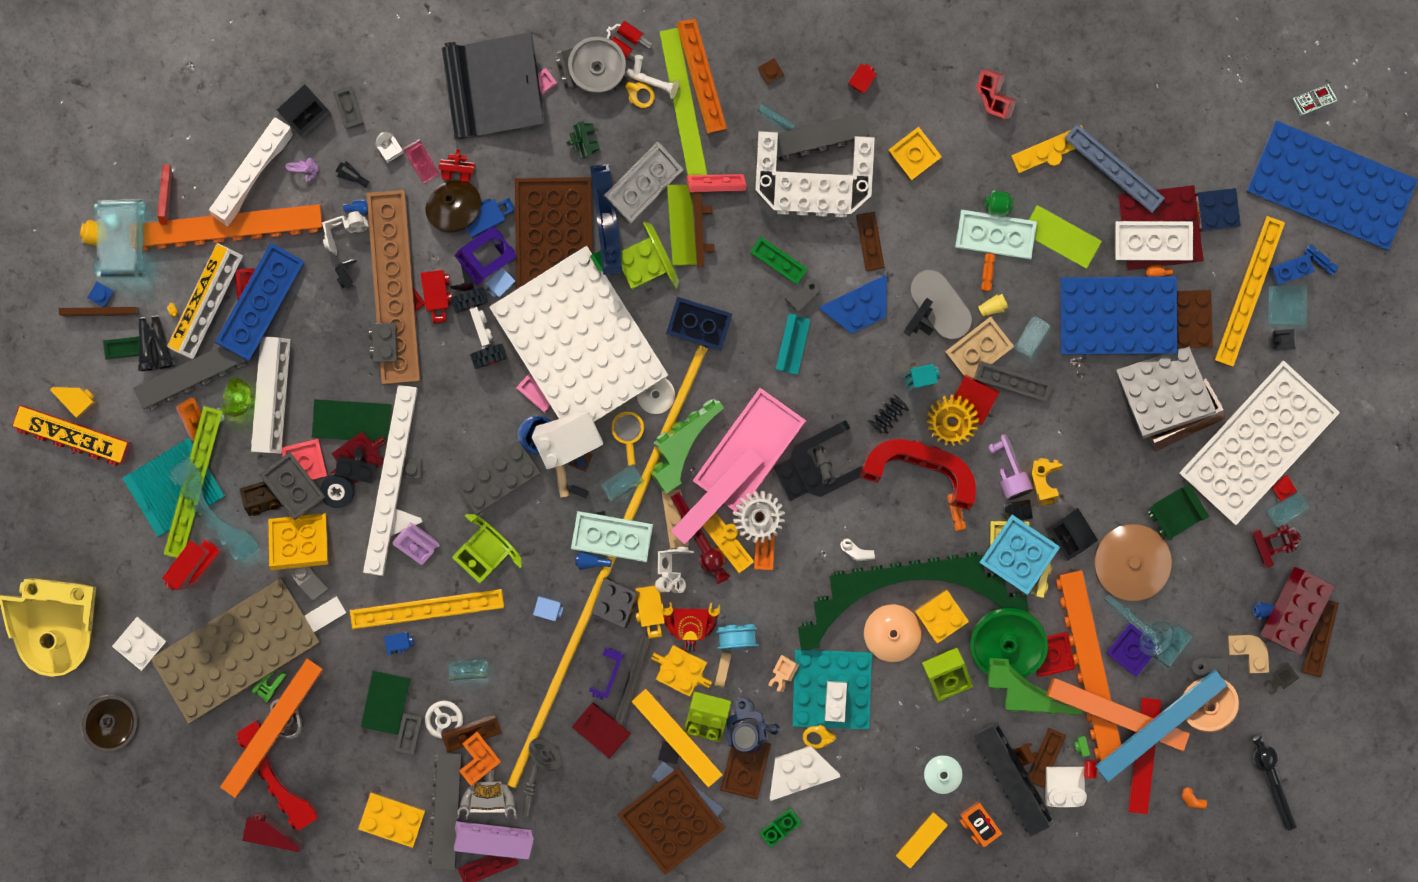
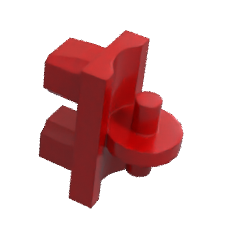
M456 149L455 155L448 154V160L441 159L439 163L441 177L446 180H452L453 171L460 172V181L469 182L475 169V163L467 162V156L461 155V150Z

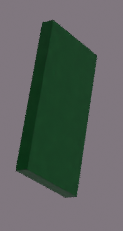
M314 399L312 438L350 440L364 431L373 442L382 436L388 442L391 404Z

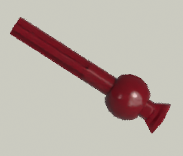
M680 492L671 496V499L683 518L690 510ZM699 529L693 535V538L702 553L699 557L700 566L705 572L714 573L717 584L722 583L730 577L723 569L726 563L725 555L720 549L712 548L704 533Z

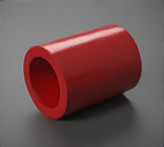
M1084 760V778H1097L1098 769L1095 766L1098 764V761Z

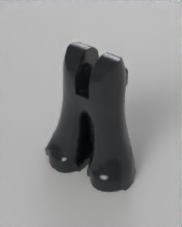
M151 316V327L153 330H148L146 317L138 319L140 343L138 371L140 372L155 370L151 340L154 342L157 369L175 366L165 342L159 316Z

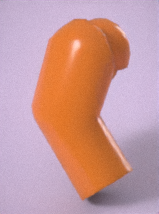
M1186 787L1183 789L1182 799L1188 807L1206 810L1207 800L1196 799L1192 788Z

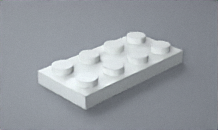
M1116 221L1115 260L1192 261L1193 222Z

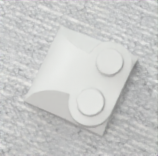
M1046 767L1045 805L1051 807L1084 806L1087 799L1084 767Z

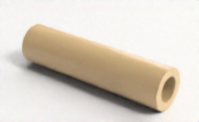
M565 465L557 466L555 469L560 498L570 496Z

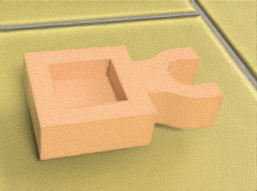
M781 655L773 670L776 676L770 680L768 685L775 687L778 682L779 687L777 691L783 692L785 682H791L799 664Z

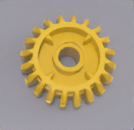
M954 395L950 396V400L943 396V402L937 399V406L931 405L933 411H928L927 414L931 417L927 419V423L931 424L928 426V430H935L931 436L935 437L938 435L937 442L944 439V445H947L948 441H951L952 446H955V441L962 445V439L968 442L969 436L973 437L975 435L973 430H977L978 426L974 423H978L979 418L974 416L978 412L975 410L971 411L974 408L973 404L967 406L968 399L961 402L962 396H958L957 400H954ZM955 417L958 422L950 424L948 418Z

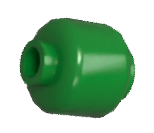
M993 190L990 196L986 195L984 207H988V213L991 215L1005 217L1012 211L1014 198H1011L1008 192Z

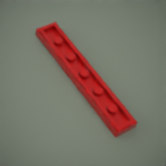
M1141 697L1140 713L1151 718L1160 714L1161 700ZM1156 744L1133 763L1128 812L1148 814Z

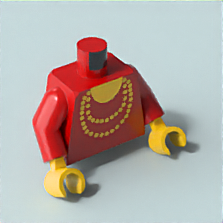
M669 602V608H664L663 604H661L665 626L672 636L677 637V640H685V651H696V640H704V637L710 636L717 624L721 608L719 604L717 609H713L712 603H710L709 609L673 608L671 602Z

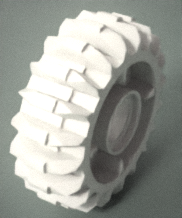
M753 491V497L747 493V500L740 498L743 504L741 506L739 504L735 505L739 509V511H733V514L738 516V518L733 519V522L739 523L735 526V529H742L739 534L741 536L746 534L745 539L748 541L752 537L754 543L758 541V537L762 543L765 541V536L768 540H772L770 534L772 533L777 536L778 533L775 529H782V526L778 525V523L785 521L783 518H779V516L785 514L784 511H778L783 507L782 504H776L778 499L776 497L772 499L771 493H768L766 497L764 491H761L759 496L757 491ZM762 512V520L756 522L754 519L755 514Z

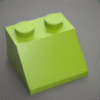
M958 648L922 662L938 702L973 687Z

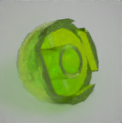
M235 377L229 380L223 394L225 405L221 404L222 414L240 416L246 413L248 408L253 407L255 397H252V389L246 381Z

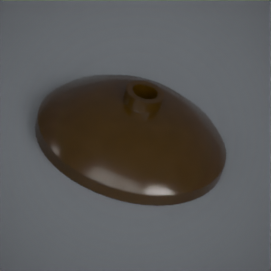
M460 180L448 181L438 186L430 194L426 202L425 212L428 221L434 228L442 232L454 233L466 229L475 222L482 208V200L478 190L472 184Z
M104 695L96 698L86 707L81 718L83 738L91 747L101 752H113L123 748L131 741L137 729V714L134 707L129 701L117 695ZM107 718V722L103 724V719Z

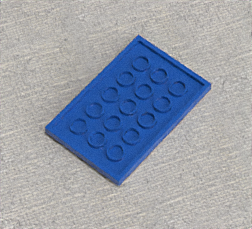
M1177 277L1061 278V354H1177Z

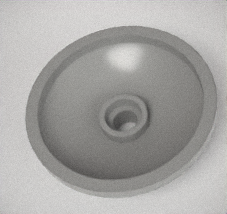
M590 37L582 40L573 48L568 60V69L572 80L578 87L591 93H603L615 88L621 82L625 74L626 60L621 48L612 40L604 37ZM595 66H599L601 69L599 71H595L593 68Z

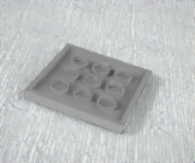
M1190 347L1177 349V354H1162L1116 370L1143 439L1216 414L1215 407Z

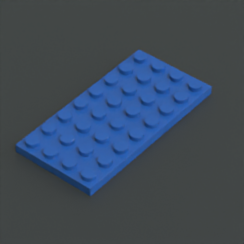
M1275 121L1246 192L1388 251L1418 179L1287 124Z

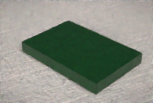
M372 671L361 727L398 735L411 678Z

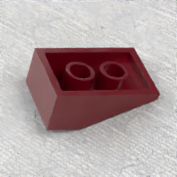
M255 812V814L247 817L242 841L300 852L304 849L302 842L274 820L267 818V814Z

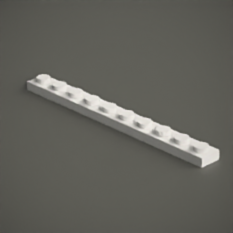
M398 385L364 565L363 573L384 575L418 392L416 387Z

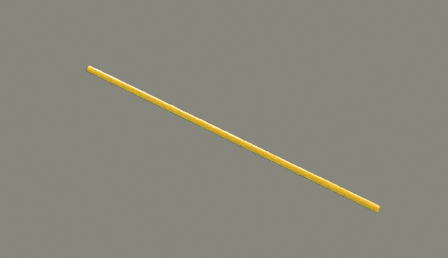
M701 345L698 346L660 434L668 433L676 423L708 350ZM656 447L653 449L623 519L633 521L652 478L649 472L653 470V467L659 462L661 457ZM607 555L606 559L612 560L611 567L602 566L507 783V785L513 788L517 787L530 757L529 743L533 739L538 738L590 620L603 579L609 576L617 557Z

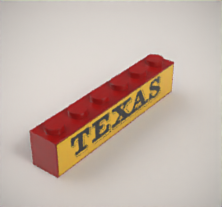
M19 405L12 427L17 428L16 432L27 435L28 432L35 434V439L44 442L46 439L53 441V445L62 448L64 445L70 446L73 452L82 454V451L89 453L88 457L100 460V457L108 459L107 463L118 466L119 463H125L131 445L129 441L24 405Z

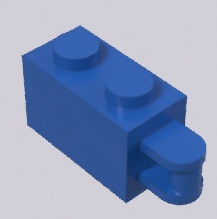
M490 198L482 202L478 218L467 227L472 239L491 227H496L506 221L504 216L515 211L510 198L499 203L495 199L491 201ZM505 205L507 211L502 213L499 207Z

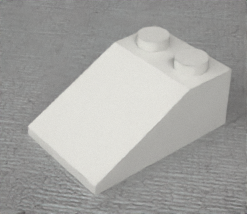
M589 411L538 425L535 427L532 439L546 469L564 465L603 445V441Z

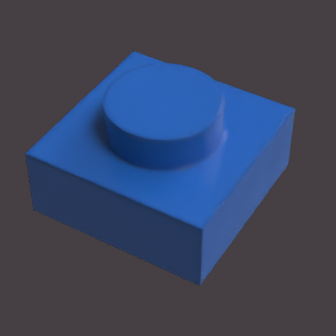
M96 282L87 298L102 307H106L114 291Z

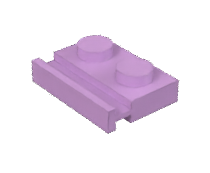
M412 522L392 541L395 547L421 565L434 553L435 548L440 546L437 540Z

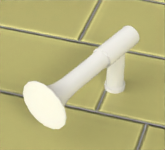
M636 55L634 69H628L626 77L664 89L670 94V98L673 99L678 91L679 80L667 83L640 73L644 57Z

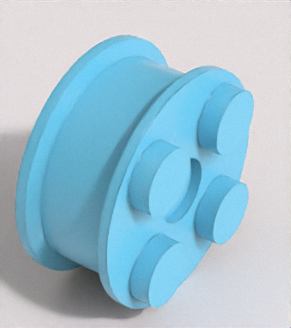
M755 624L718 627L716 634H719L720 646L717 647V650H739L759 647V644H756L755 631H758V628H755Z

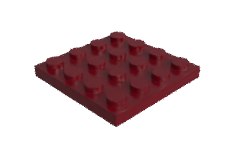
M1195 185L1156 190L1165 199L1153 213L1148 211L1128 193L1118 194L1121 221L1193 222L1192 261L1126 260L1127 271L1146 269L1150 265L1171 266L1204 261Z

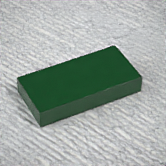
M139 336L103 340L106 360L139 356Z

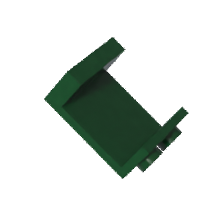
M1190 484L1184 485L1148 507L1150 519L1153 523L1157 522L1160 527L1157 529L1163 539L1166 538L1167 540H1172L1174 536L1209 517Z

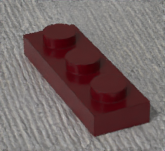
M488 855L459 867L458 871L463 882H477L519 863L517 858Z

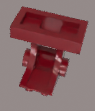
M1286 524L1278 527V532L1263 537L1260 529L1250 532L1264 568L1274 565L1271 558L1272 555L1286 550V553L1297 550V546L1301 544V535L1298 529L1295 530L1294 526L1289 527ZM1281 536L1284 546L1274 549L1270 539Z

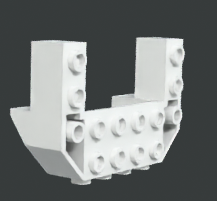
M758 131L755 189L773 210H778L777 214H789V211H797V215H808V212H816V216H827V213H835V217H847V214H852L871 197L875 138L854 136L852 174L780 172L776 170L778 132Z

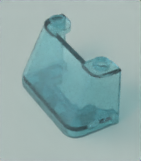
M144 199L98 200V204H94V216H97V262L93 263V271L97 273L98 277L145 278L144 263H142L144 262L145 220L143 214L146 211V201Z

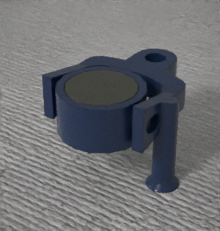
M739 698L735 703L736 714L728 717L726 721L728 746L736 747L742 752H756L762 747L764 741H769L767 732L776 735L779 733L780 727L776 723H765L764 714L753 711L754 703L747 698ZM745 719H757L759 721V726L742 723L735 729L733 728L737 722Z

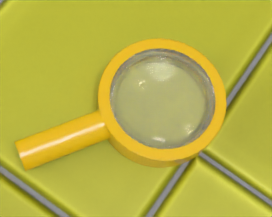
M626 411L618 414L613 419L611 430L616 440L626 444L628 466L636 465L633 443L638 441L643 435L644 424L636 413Z

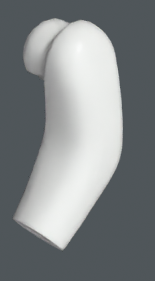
M848 538L841 542V549L857 562L875 560L874 550L860 549Z

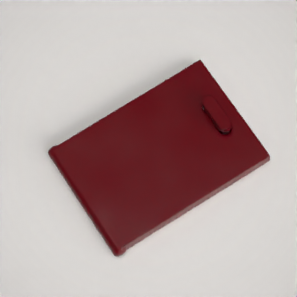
M594 702L590 704L572 726L574 730L607 756L608 759L614 755L631 735L629 731Z

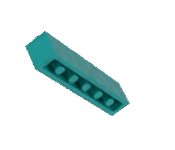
M928 364L906 371L904 377L908 392L937 384V380L940 379L938 367L934 368V364Z

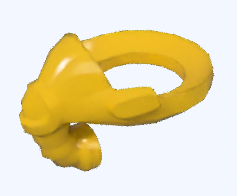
M627 82L625 84L631 104L633 103L639 108L650 107L655 99L654 91L650 86L642 82ZM640 89H646L650 93V100L647 103L638 101L637 92Z
M822 725L808 727L803 733L804 743L807 746H812L814 749L826 747L836 740V735L826 730ZM811 732H816L821 736L822 741L816 745L811 744L807 739V735Z

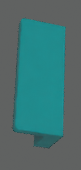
M791 313L788 314L775 370L798 374L810 319Z

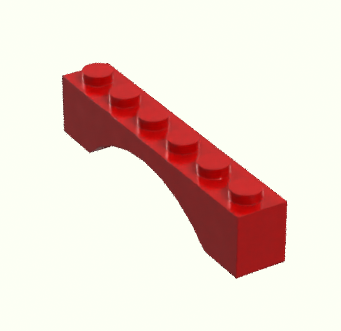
M259 720L236 733L238 735L236 739L242 748H247L262 726ZM267 753L258 766L257 773L262 780L265 779L269 785L267 789L270 794L277 797L279 801L277 804L283 813L286 812L289 816L287 820L290 826L299 831L318 819L319 815L310 801L296 796L281 784L271 768Z

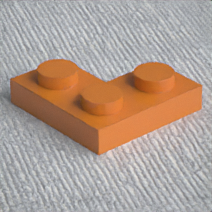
M478 732L462 743L473 760L460 769L459 772L468 784L472 786L501 761Z

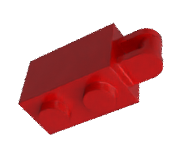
M443 269L420 273L425 308L427 312L431 311L433 324L447 322L445 309H450V304H452L450 299L452 294L447 291V285H450L449 274H445ZM442 310V315L436 316L435 311Z

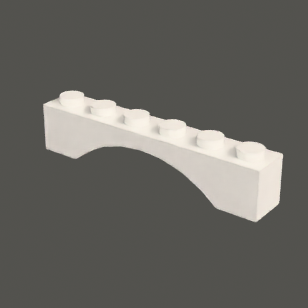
M274 117L210 207L209 212L213 218L226 226L231 224L260 173L284 149L294 135L290 126Z

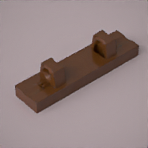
M693 192L698 269L705 268V253L715 251L714 244H703L702 215L713 214L712 205L702 206L701 192Z

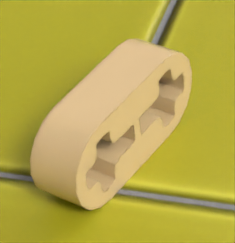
M722 651L714 685L716 687L724 688L732 655L731 652Z

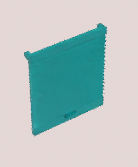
M190 437L122 478L157 537L169 531L193 446V441L190 440ZM208 467L195 514L226 496Z

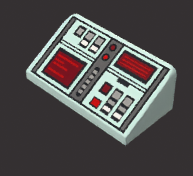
M1328 84L1295 97L1293 101L1299 116L1332 104L1337 99Z

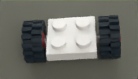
M476 288L451 297L455 313L466 310L471 312L483 346L482 350L470 354L474 368L479 369L507 359L503 343L491 346V341L494 339L491 330L485 327L484 323L487 322L486 315L483 310L480 311L477 308L488 302L484 288Z

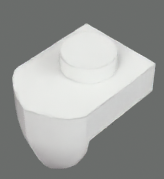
M381 132L378 135L376 147L387 163L403 154V150L391 133Z

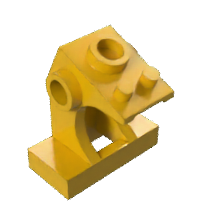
M1039 458L1038 461L1034 460L1031 479L1038 507L1054 504L1058 501V490L1048 486L1046 476L1051 472L1062 470L1063 465L1058 463L1059 460H1054L1053 463L1044 458Z

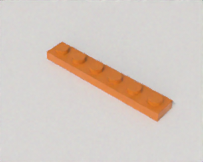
M696 19L680 21L676 25L707 134L723 131L727 127Z

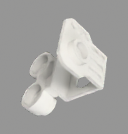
M358 211L349 213L348 218L343 215L322 222L325 232L323 243L326 250H329L336 256L337 249L332 237L331 228L344 224L345 229L350 233H360L369 230V222ZM335 221H341V222L336 223V224H331V223H333V222H335Z
M688 547L658 551V574H661L662 577L656 580L655 586L660 592L672 591L673 593H683L685 591L686 583L681 578V573L672 572V554L694 553V551H689ZM663 558L668 560V567L666 569L662 566Z

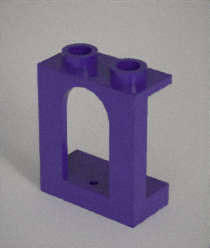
M494 226L460 248L454 255L477 286L506 264L509 265L517 257L514 249L507 244L502 233ZM488 241H491L501 256L483 267L472 252Z

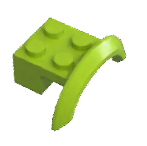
M643 221V225L650 238L621 251L622 270L630 288L634 290L650 280L667 273L674 289L677 290L679 279L653 225Z
M476 514L465 515L469 521L481 528L452 558L478 583H482L508 554L519 568L522 567L520 554L495 528Z

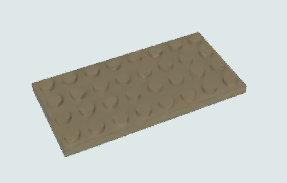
M279 578L155 655L151 661L188 724H191L320 644V641L284 580Z

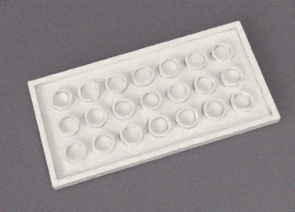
M1283 360L1185 465L1179 474L1234 525H1237L1340 412Z

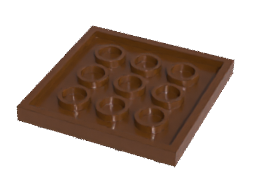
M679 767L618 813L621 820L665 875L726 828Z

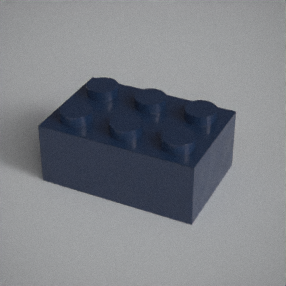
M677 297L666 335L721 351L732 313Z

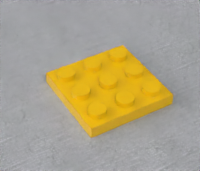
M326 513L302 515L295 521L292 517L268 519L270 571L328 565Z

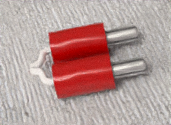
M625 20L621 25L616 24L613 27H608L606 30L608 32L607 39L610 38V30L619 27L617 33L635 45L639 42L648 49L652 46L651 42L642 37L643 32ZM613 36L611 40L621 48L625 60L628 58L635 63L634 58L636 55L631 53L633 49Z

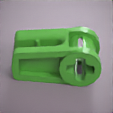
M275 672L260 680L251 691V694L258 695L267 704L287 676V673L281 672L275 678L276 680L273 684L268 686V681L273 674L275 675Z

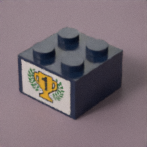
M1236 188L1196 193L1200 232L1233 229L1241 226Z

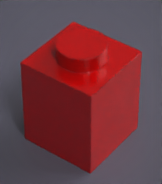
M867 63L865 65L860 64L848 82V86L864 95L877 75L874 72L875 69Z

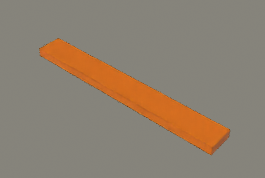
M309 659L305 660L220 788L233 797L238 798L324 669Z
M1052 678L1046 695L1049 698L1135 733L1154 719L1056 678ZM1174 728L1158 742L1179 751H1184L1190 733Z

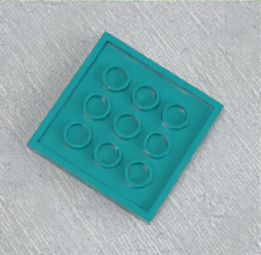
M795 649V662L799 666L794 674L792 727L822 725L825 728L869 729L872 652ZM827 681L847 683L845 722L825 721L824 719Z

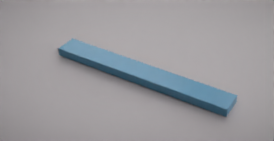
M1213 670L1095 767L1105 780L1109 782L1228 685L1220 674Z

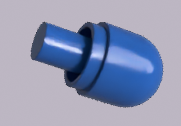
M366 200L352 201V204H343L344 212L358 211L361 215L368 214Z

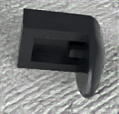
M357 260L345 261L334 267L339 276L337 281L342 289L346 287L347 290H351L355 287L345 270L354 265Z
M461 265L464 283L450 286V288L458 291L473 290V280Z
M1295 329L1272 331L1268 337L1269 345L1276 351L1296 349Z
M1030 500L1008 503L1003 508L1001 515L1007 520L1011 515L1020 520L1033 519Z

